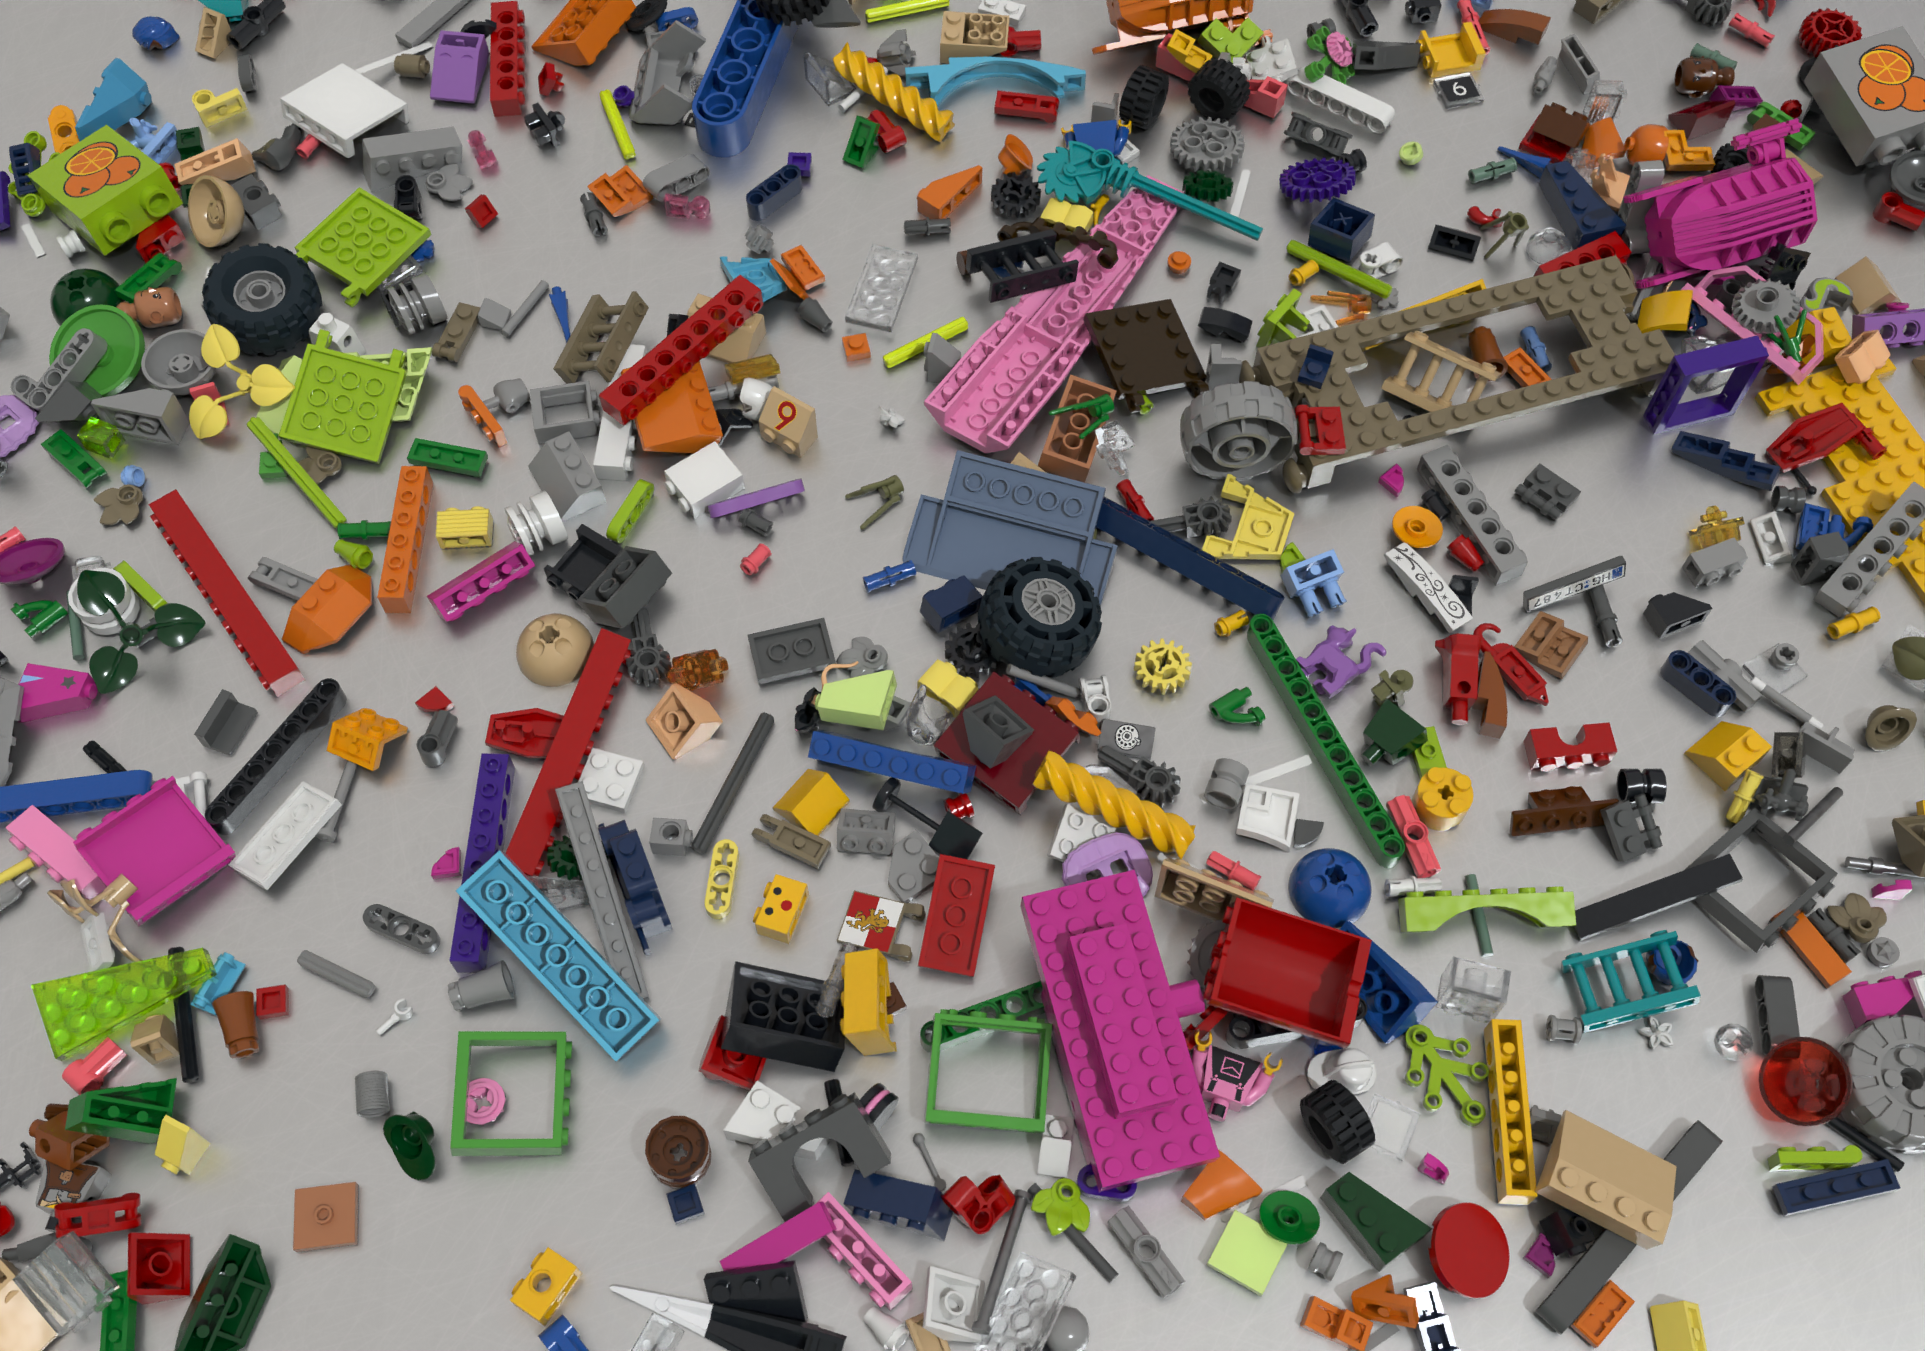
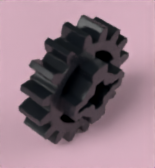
M1012 172V177L1004 174L1003 180L997 178L996 185H992L991 201L993 202V207L999 208L1000 214L1007 212V217L1009 218L1012 214L1019 218L1021 213L1029 216V210L1035 212L1036 206L1040 205L1041 189L1038 188L1039 183L1033 182L1032 176L1027 179L1024 178V173L1016 176L1015 172Z
M967 623L964 630L958 626L957 634L950 632L949 640L945 641V659H948L949 663L956 666L958 674L964 671L965 677H969L970 673H974L975 677L979 678L980 672L983 671L988 675L989 667L994 669L997 667V660L991 655V648L986 647L982 640L981 629L979 628L980 623L976 625V628H972L971 624Z

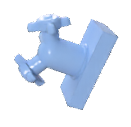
M130 118L129 122L136 134L135 139L130 141V143L137 148L143 149L142 152L156 163H164L177 148V129L175 125L166 122L160 131L153 135L151 132L157 130L156 125H151L143 119L139 121L137 118Z

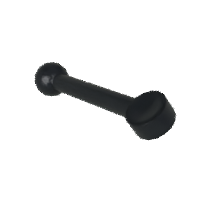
M1798 468L1793 469L1794 473L1807 488V494L1810 496L1817 493L1816 487L1809 484Z

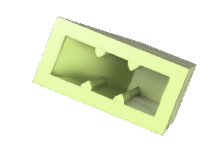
M885 670L824 684L821 694L817 695L815 701V708L819 712L821 721L884 730L897 687L894 671Z

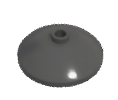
M1925 150L1912 151L1902 155L1894 162L1889 174L1890 183L1895 192L1906 201L1920 206H1925Z

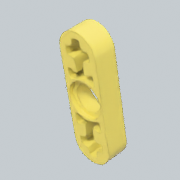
M729 839L717 842L713 848L704 903L707 914L713 919H723L731 911L739 851L736 843ZM725 849H730L731 854L727 856L726 866L723 865L721 853H724ZM720 873H726L730 876L729 882L725 885L716 884L714 879ZM718 892L721 893V901L725 906H720L719 910H714L711 904H716Z

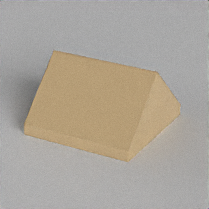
M1864 257L1835 277V279L1845 283L1852 290L1853 300L1850 305L1856 315L1887 308L1886 303L1901 302L1879 267L1868 257Z

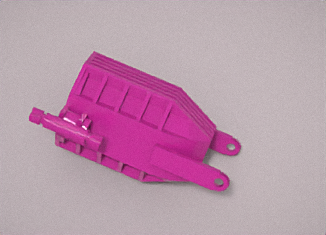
M1798 118L1734 136L1731 146H1734L1735 151L1749 147L1747 150L1749 163L1706 176L1686 177L1623 197L1624 203L1654 198V203L1644 219L1648 234L1647 240L1649 241L1650 256L1663 264L1664 273L1638 280L1636 282L1637 288L1642 289L1656 286L1705 270L1721 269L1768 255L1772 246H1776L1777 242L1790 248L1804 244L1807 241L1818 220L1813 181L1796 158H1786L1784 138H1781L1787 136V134L1791 135L1800 132L1802 123H1799Z

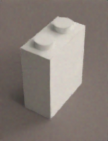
M715 441L664 471L666 477L664 485L671 495L675 494L678 497V503L684 512L689 511L694 519L707 512L708 505L727 500L745 489L742 473Z

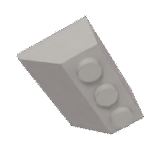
M569 431L546 441L528 465L541 491L545 490L550 496L562 522L606 503L600 482Z

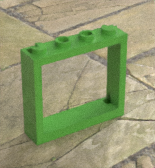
M941 1009L940 1013H935L932 1025L924 1123L1043 1133L1045 1131L1052 1024L1045 1023V1019L1028 1017L1027 1021H1017L1015 1015L999 1014L998 1019L987 1018V1013L971 1011L969 1016L958 1015V1010ZM942 1026L1039 1035L1033 1119L935 1110Z
M458 1031L450 1145L452 1156L562 1155V1146L568 1145L569 1128H563V1117H569L570 1098H564V1088H570L571 1070H565L566 1059H572V1041H567L566 1032ZM471 1046H557L553 1139H465Z

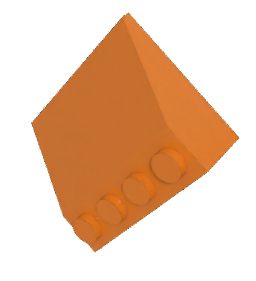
M570 0L531 47L534 51L574 66H589L596 61V56L600 51L608 46L609 40L618 34L622 24L631 18V13L635 10L636 6L632 0Z
M700 361L688 373L683 374L676 380L671 388L661 393L652 404H649L639 412L638 416L634 419L643 451L695 453L714 441L719 444L723 437ZM630 368L622 369L621 375H623Z

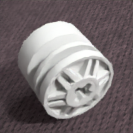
M545 490L529 497L532 509L528 511L520 501L517 502L519 515H516L511 506L504 508L507 515V524L514 540L524 546L529 556L534 555L531 546L533 542L540 552L543 551L541 539L544 537L552 546L568 539L559 513Z

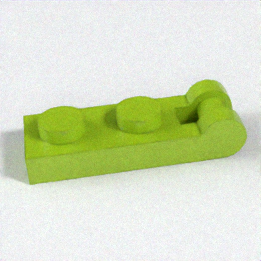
M1848 1145L1842 1151H1826L1825 1147H1811L1806 1149L1807 1151H1796L1795 1147L1778 1148L1777 1152L1767 1160L1770 1171L1841 1170L1850 1168L1861 1161L1862 1152L1855 1145Z

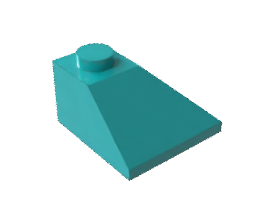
M198 0L206 7L224 14L226 18H229V22L242 21L243 12L248 8V0Z

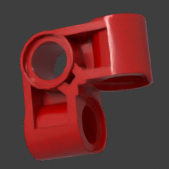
M1000 1174L988 1177L978 1187L967 1176L960 1177L941 1196L944 1203L953 1211L957 1219L977 1234L988 1232L1014 1206L1016 1201L1014 1194Z

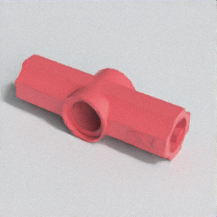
M1401 795L1386 803L1387 810L1395 828L1404 841V852L1408 856L1416 877L1430 878L1439 873L1441 867L1427 838L1428 828L1420 821L1410 797ZM1408 834H1414L1419 840L1411 839Z

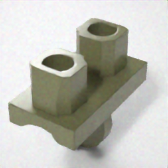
M1384 670L1379 674L1380 683L1371 689L1374 695L1373 700L1379 707L1382 706L1386 699L1400 707L1405 703L1403 693L1408 692L1413 686V677L1406 670H1397L1389 679V673Z

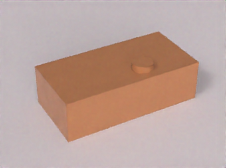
M1070 374L1058 408L1089 401L1104 394H1108L1114 401L1117 390ZM1088 407L1056 414L1038 467L1061 477L1085 482L1106 421L1101 423L1086 437L1080 439L1079 435L1099 418L1091 416Z

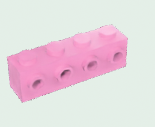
M31 805L5 827L12 836L9 842L20 852L23 849L29 852L27 857L36 866H46L48 868L46 873L55 882L59 883L61 880L69 881L74 879L83 899L91 900L106 888L104 883L76 850L73 843L75 840L35 806Z
M827 1192L818 1202H824L837 1228L823 1237L830 1245L827 1250L838 1262L843 1259L849 1265L848 1273L856 1283L861 1285L864 1282L870 1288L871 1292L868 1295L878 1307L882 1308L885 1305L891 1311L912 1290V1281L839 1202Z

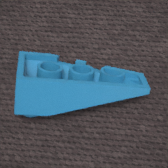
M115 58L104 69L101 75L104 80L100 88L95 87L93 91L95 97L91 106H85L75 126L79 141L105 125L116 130L129 122L130 118H136L141 115L152 103L147 83L119 58Z

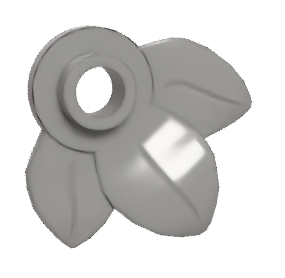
M450 164L441 167L438 172L430 173L427 176L426 188L431 193L439 194L444 200L457 201L461 199L460 192L468 190L473 180L458 174V164Z
M856 637L852 639V648L843 651L836 660L837 664L859 662L854 667L845 668L851 670L850 678L872 674L884 668L887 664L888 654L884 647L874 645L871 639ZM878 654L875 659H871L872 656Z

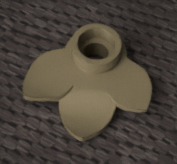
M306 446L308 458L298 462L316 484L321 483L327 476L337 474L342 467L339 456L310 446Z
M127 484L119 489H107L97 495L94 501L105 507L100 523L102 525H114L122 520L124 524L128 525L133 522L139 515V504L143 500V493L138 487Z
M1856 893L1847 895L1844 906L1827 907L1831 920L1838 927L1841 926L1849 930L1851 938L1860 943L1874 940L1879 933V928L1883 927L1887 921L1883 908L1870 907L1865 897Z

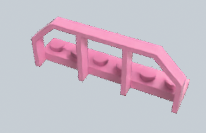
M1748 266L1711 270L1695 287L1691 286L1688 282L1681 290H1693L1692 300L1728 331L1730 330L1740 339L1758 336L1763 346L1767 348L1769 354L1767 360L1790 377L1797 385L1824 359L1823 324L1807 312L1806 319L1815 325L1816 355L1800 371L1798 369L1800 364L1791 356L1785 359L1779 354L1782 350L1774 344L1773 340L1767 337L1762 341L1763 335L1761 333H1755L1744 328L1735 320L1733 313L1729 315L1724 311L1726 306L1715 298L1711 301L1706 297L1708 292L1705 289L1715 278L1748 274L1756 281L1758 279L1766 281ZM1800 306V312H1799L1798 317L1801 315L1802 310H1803V308H1802L1801 306ZM1780 332L1773 333L1778 338L1781 336Z

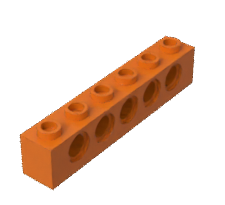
M401 466L377 596L385 613H411L434 484L427 466Z

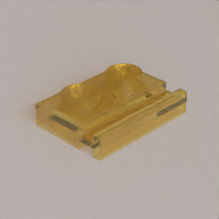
M772 354L724 365L726 374L733 384L741 383L744 381V378L748 377L758 379L781 373L779 363H777Z

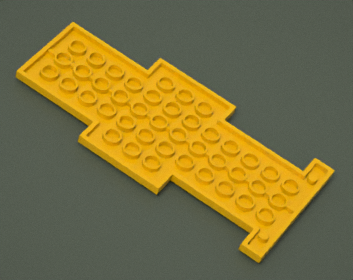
M1889 358L1885 361L1886 364L1883 367L1875 370L1871 374V378L1861 384L1856 382L1847 383L1839 367L1836 366L1807 376L1799 385L1791 381L1758 392L1755 396V400L1767 417L1789 410L1795 420L1843 403L1866 428H1871L1874 431L1873 435L1886 447V453L1880 458L1873 460L1861 445H1857L1853 441V437L1830 455L1822 458L1839 484L1824 488L1821 495L1833 513L1842 516V522L1845 524V530L1848 535L1854 531L1852 528L1853 522L1858 517L1870 518L1874 528L1913 481L1925 488V442L1879 380L1893 375L1897 369ZM1906 513L1909 517L1915 518L1911 513ZM1924 520L1920 525L1923 527V530L1914 541L1909 538L1904 543L1908 546L1898 559L1894 556L1889 561L1892 566L1889 569L1899 567L1925 605ZM1890 530L1892 534L1899 536L1896 531ZM1866 532L1855 545L1858 546L1868 533ZM1874 548L1876 552L1884 554L1882 550Z

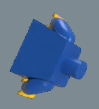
M1117 120L1079 123L1071 125L1072 128L1069 131H1065L1062 127L1061 132L1067 149L1069 141H1078L1091 146L1095 150L1107 149L1113 153L1115 158L1121 154L1127 143L1128 135L1131 133L1132 122L1129 120L1127 125H1122L1121 120H1118V125Z

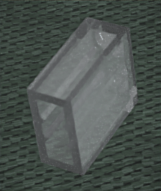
M74 1231L56 1239L12 1279L59 1337L71 1330L77 1333L91 1321L88 1316L94 1311L96 1313L101 1312L112 1303L113 1299L110 1296L120 1288Z

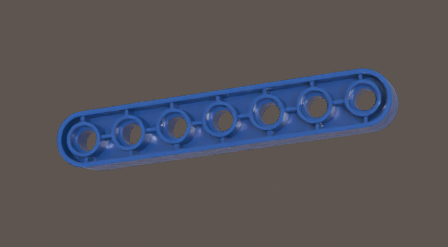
M737 0L692 102L698 145L705 153L714 157L727 158L738 155L750 144L799 27L795 21H791V26H784L782 20L778 25L773 23L772 17L769 20L766 19L763 12L759 11L755 0Z

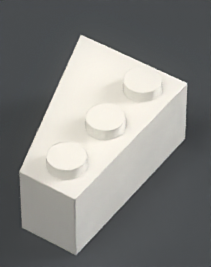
M756 1081L723 1131L727 1140L735 1142L737 1140L755 1145L762 1139L767 1138L769 1141L778 1136V1132L789 1124L796 1126L805 1121L804 1118L809 1112L761 1082ZM816 1138L810 1140L797 1150L795 1156L817 1161L831 1139Z

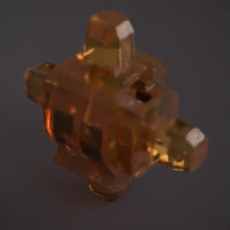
M716 649L699 650L674 657L672 659L673 667L669 669L667 676L670 683H677L687 690L694 691L723 683V673L729 667L727 659L719 657Z

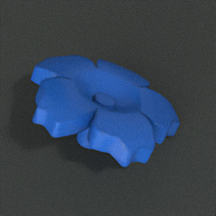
M426 240L409 257L415 262L424 261V258L430 259L434 255L432 249L434 247L433 242Z

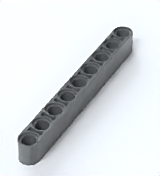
M1699 1120L1688 1129L1663 1159L1676 1166L1673 1201L1723 1142L1721 1138ZM1605 1228L1542 1302L1536 1313L1561 1335L1637 1244Z

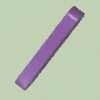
M802 478L720 501L707 507L710 517L715 518L805 491Z

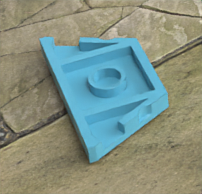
M720 257V265L730 282L739 275L743 276L761 289L763 302L786 290V283L770 263L771 258L753 259L742 257L741 262H728V257Z

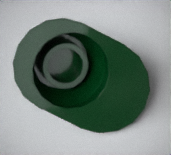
M415 1111L406 1116H390L384 1123L383 1131L399 1165L411 1178L416 1180L427 1179L433 1174L435 1169V1156L431 1148L434 1139V1129L431 1123Z

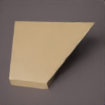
M207 7L203 8L195 51L211 58H217L230 44L226 35L231 31V28L224 14Z

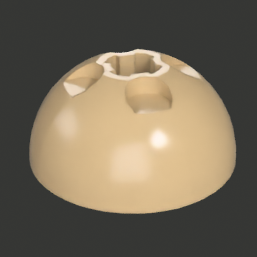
M204 175L199 177L192 185L188 199V217L194 236L205 247H217L234 239L242 228L244 222L242 200L236 190L220 178Z
M546 614L531 621L521 632L516 646L518 666L521 672L536 684L549 687L566 685L581 677L593 649L594 641L588 629L577 619L565 614Z

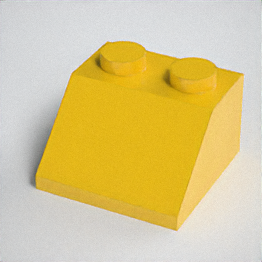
M1835 307L1813 310L1809 313L1823 324L1824 359L1816 367L1837 364L1834 359L1835 356L1849 346L1852 339ZM1799 319L1786 329L1789 338L1795 337ZM1806 319L1802 335L1811 334L1815 338V325ZM1815 343L1811 346L1813 348L1812 351L1802 359L1805 364L1816 355Z
M1721 721L1684 754L1726 791L1745 775L1747 769L1751 770L1757 765L1772 746L1750 727Z

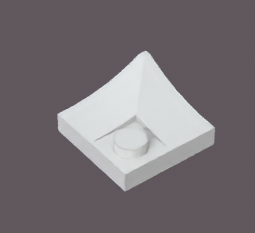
M1246 783L1236 834L1269 843L1289 852L1300 793Z

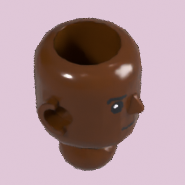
M1704 56L1700 58H1685L1679 62L1676 68L1675 88L1680 94L1689 95V98H1700L1711 93L1716 86H1732L1735 71L1731 67L1719 69L1715 60L1704 58Z

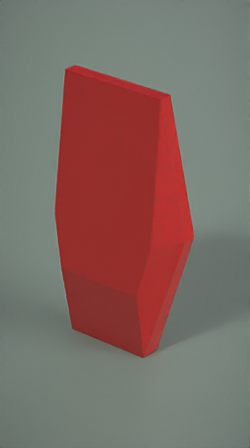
M1839 403L1796 419L1766 449V454L1776 466H1780V471L1785 473L1827 457L1862 432L1864 427L1843 403Z
M539 708L492 714L485 744L486 746L526 758H546L564 715Z

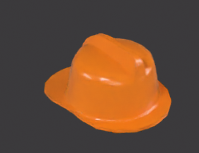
M1008 134L998 159L1003 165V174L1015 172L1016 176H1020L1021 173L1028 169L1032 170L1033 157L1027 146L1019 138Z

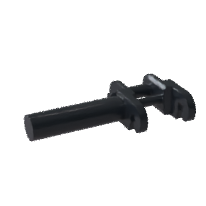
M25 1142L20 1144L24 1148L25 1161L12 1169L4 1159H0L1 1169L3 1170L0 1174V1189L11 1180H15L13 1182L15 1186L19 1185L23 1188L26 1179L34 1173L37 1175L41 1174L39 1170L41 1166L39 1164L36 1165L39 1160ZM28 1164L30 1169L19 1176L17 1172Z

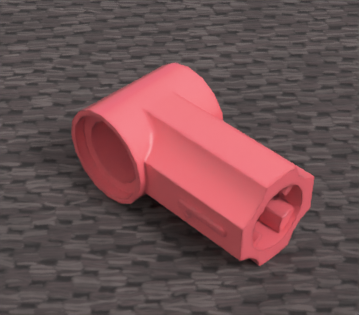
M107 1037L87 1057L78 1059L68 1065L62 1073V1079L78 1095L87 1091L99 1090L103 1084V1078L127 1054Z

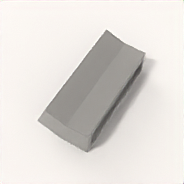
M1575 34L1562 39V48L1559 53L1562 62L1583 94L1595 92L1600 83L1599 70Z

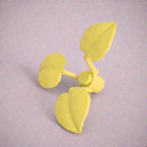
M212 324L202 341V356L211 367L221 368L226 364L228 368L240 373L237 379V387L240 390L219 397L215 401L207 395H202L195 399L189 411L190 426L199 439L214 437L220 434L227 425V413L222 406L218 405L220 402L250 393L252 401L257 405L271 406L285 399L295 389V386L287 380L278 368L270 364L259 365L252 374L234 366L230 361L236 360L240 355L238 341L225 327Z

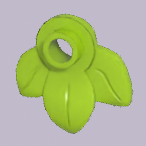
M1067 1178L1059 1179L1051 1188L1040 1190L1034 1196L1031 1210L1037 1213H1045L1046 1224L1052 1236L1062 1233L1071 1224L1081 1232L1087 1230L1090 1222L1089 1208L1080 1199V1189L1073 1180ZM1061 1189H1068L1071 1196L1065 1197Z

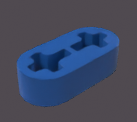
M684 7L664 12L655 21L659 32L666 31L676 20L693 29L698 24V17L693 8Z

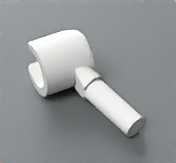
M400 999L395 1003V1013L376 1029L379 1035H382L399 1020L407 1021L412 1017V1007H409L404 1012L400 1011L406 1006V999Z

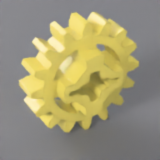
M1163 638L1160 639L1159 644L1151 640L1149 648L1143 645L1141 646V652L1136 654V662L1134 663V671H1137L1136 679H1143V688L1148 685L1152 686V693L1157 689H1161L1162 695H1165L1166 689H1170L1172 693H1175L1177 686L1183 688L1185 680L1190 678L1192 662H1189L1190 655L1189 653L1182 654V645L1177 648L1174 647L1173 640L1169 644H1165ZM1164 662H1166V665H1165L1164 667H1162V670H1161V671H1159V669L1161 668V666L1164 665Z

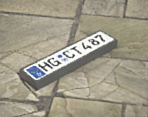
M1618 556L1524 591L1523 607L1529 613L1625 577L1626 561L1623 556Z

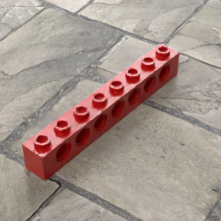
M741 275L736 277L601 392L599 398L602 409L623 426L630 420L635 419L639 412L649 404H652L661 393L671 388L676 380L683 374L688 373L702 358L707 357L712 349L719 343H723L727 336L737 328H740L749 317L760 311L764 305L761 289Z

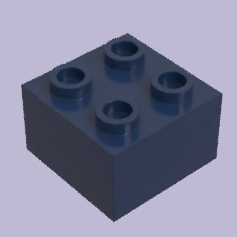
M1333 197L1312 221L1308 246L1350 262L1372 236L1375 214Z

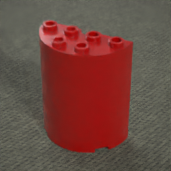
M1236 897L1233 907H1226L1222 923H1225L1226 926L1224 931H1220L1217 943L1214 944L1210 960L1212 963L1210 969L1208 968L1203 983L1206 986L1203 994L1206 1004L1335 1046L1347 1048L1351 1043L1360 1000L1358 998L1359 992L1363 984L1372 940Z

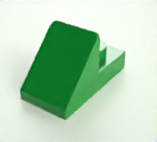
M857 116L842 160L864 168L879 148V146L874 144L880 124L865 117Z

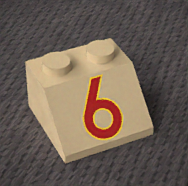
M774 386L769 393L759 419L760 434L767 442H773L782 447L788 454H795L801 458L818 438L815 408Z

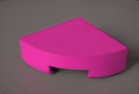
M1397 463L1384 473L1378 481L1396 498L1400 495L1404 486L1403 471Z
M459 847L446 851V854L433 865L431 871L433 879L461 876V850Z
M1895 880L1896 885L1882 886V883L1871 889L1872 897L1901 900L1912 890L1911 880Z
M1429 1153L1424 1156L1417 1168L1418 1171L1441 1184H1445L1449 1176L1447 1167Z

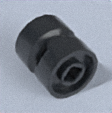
M1620 769L1617 776V795L1619 801L1629 800L1630 804H1636L1634 796L1644 793L1648 803L1661 804L1664 802L1667 783L1662 769H1643L1642 773L1639 769Z

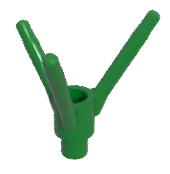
M1806 309L1802 310L1795 337L1789 338L1778 315H1775L1774 319L1784 341L1773 333L1765 334L1784 350L1786 356H1791L1797 362L1802 361L1799 351H1801L1799 344H1801V335L1806 320Z

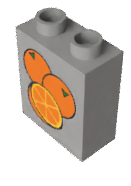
M1903 26L1820 52L1804 83L1856 166L1875 160L1880 165H1886L1900 158L1906 150L1919 147L1921 151L1925 150V59Z

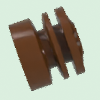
M686 1116L665 1118L651 1129L646 1139L645 1154L653 1175L662 1184L671 1188H683L694 1183L696 1184L706 1175L711 1164V1148L705 1130L696 1120ZM683 1149L686 1157L683 1156L680 1158V1161H676L673 1153L678 1154L679 1150Z

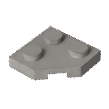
M917 830L894 845L889 871L888 885L899 900L904 903L911 902L934 886L939 857Z

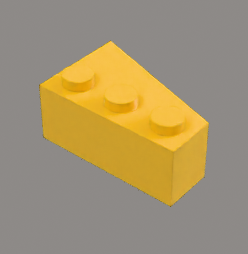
M878 948L845 953V964L841 967V974L844 980V991L841 992V1003L844 1008V1018L840 1021L842 1034L864 1056L897 1051L896 1042H892L889 1035L888 1024H894L893 1014L887 1015V997L891 996L887 959Z

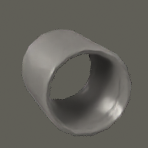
M367 1071L355 1077L357 1115L361 1117H377L389 1112L387 1073L383 1071Z

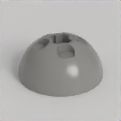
M180 329L165 333L156 338L146 348L142 356L141 368L144 376L157 389L169 390L174 395H189V388L210 383L215 375L216 368L208 365L201 353L205 334L195 330Z

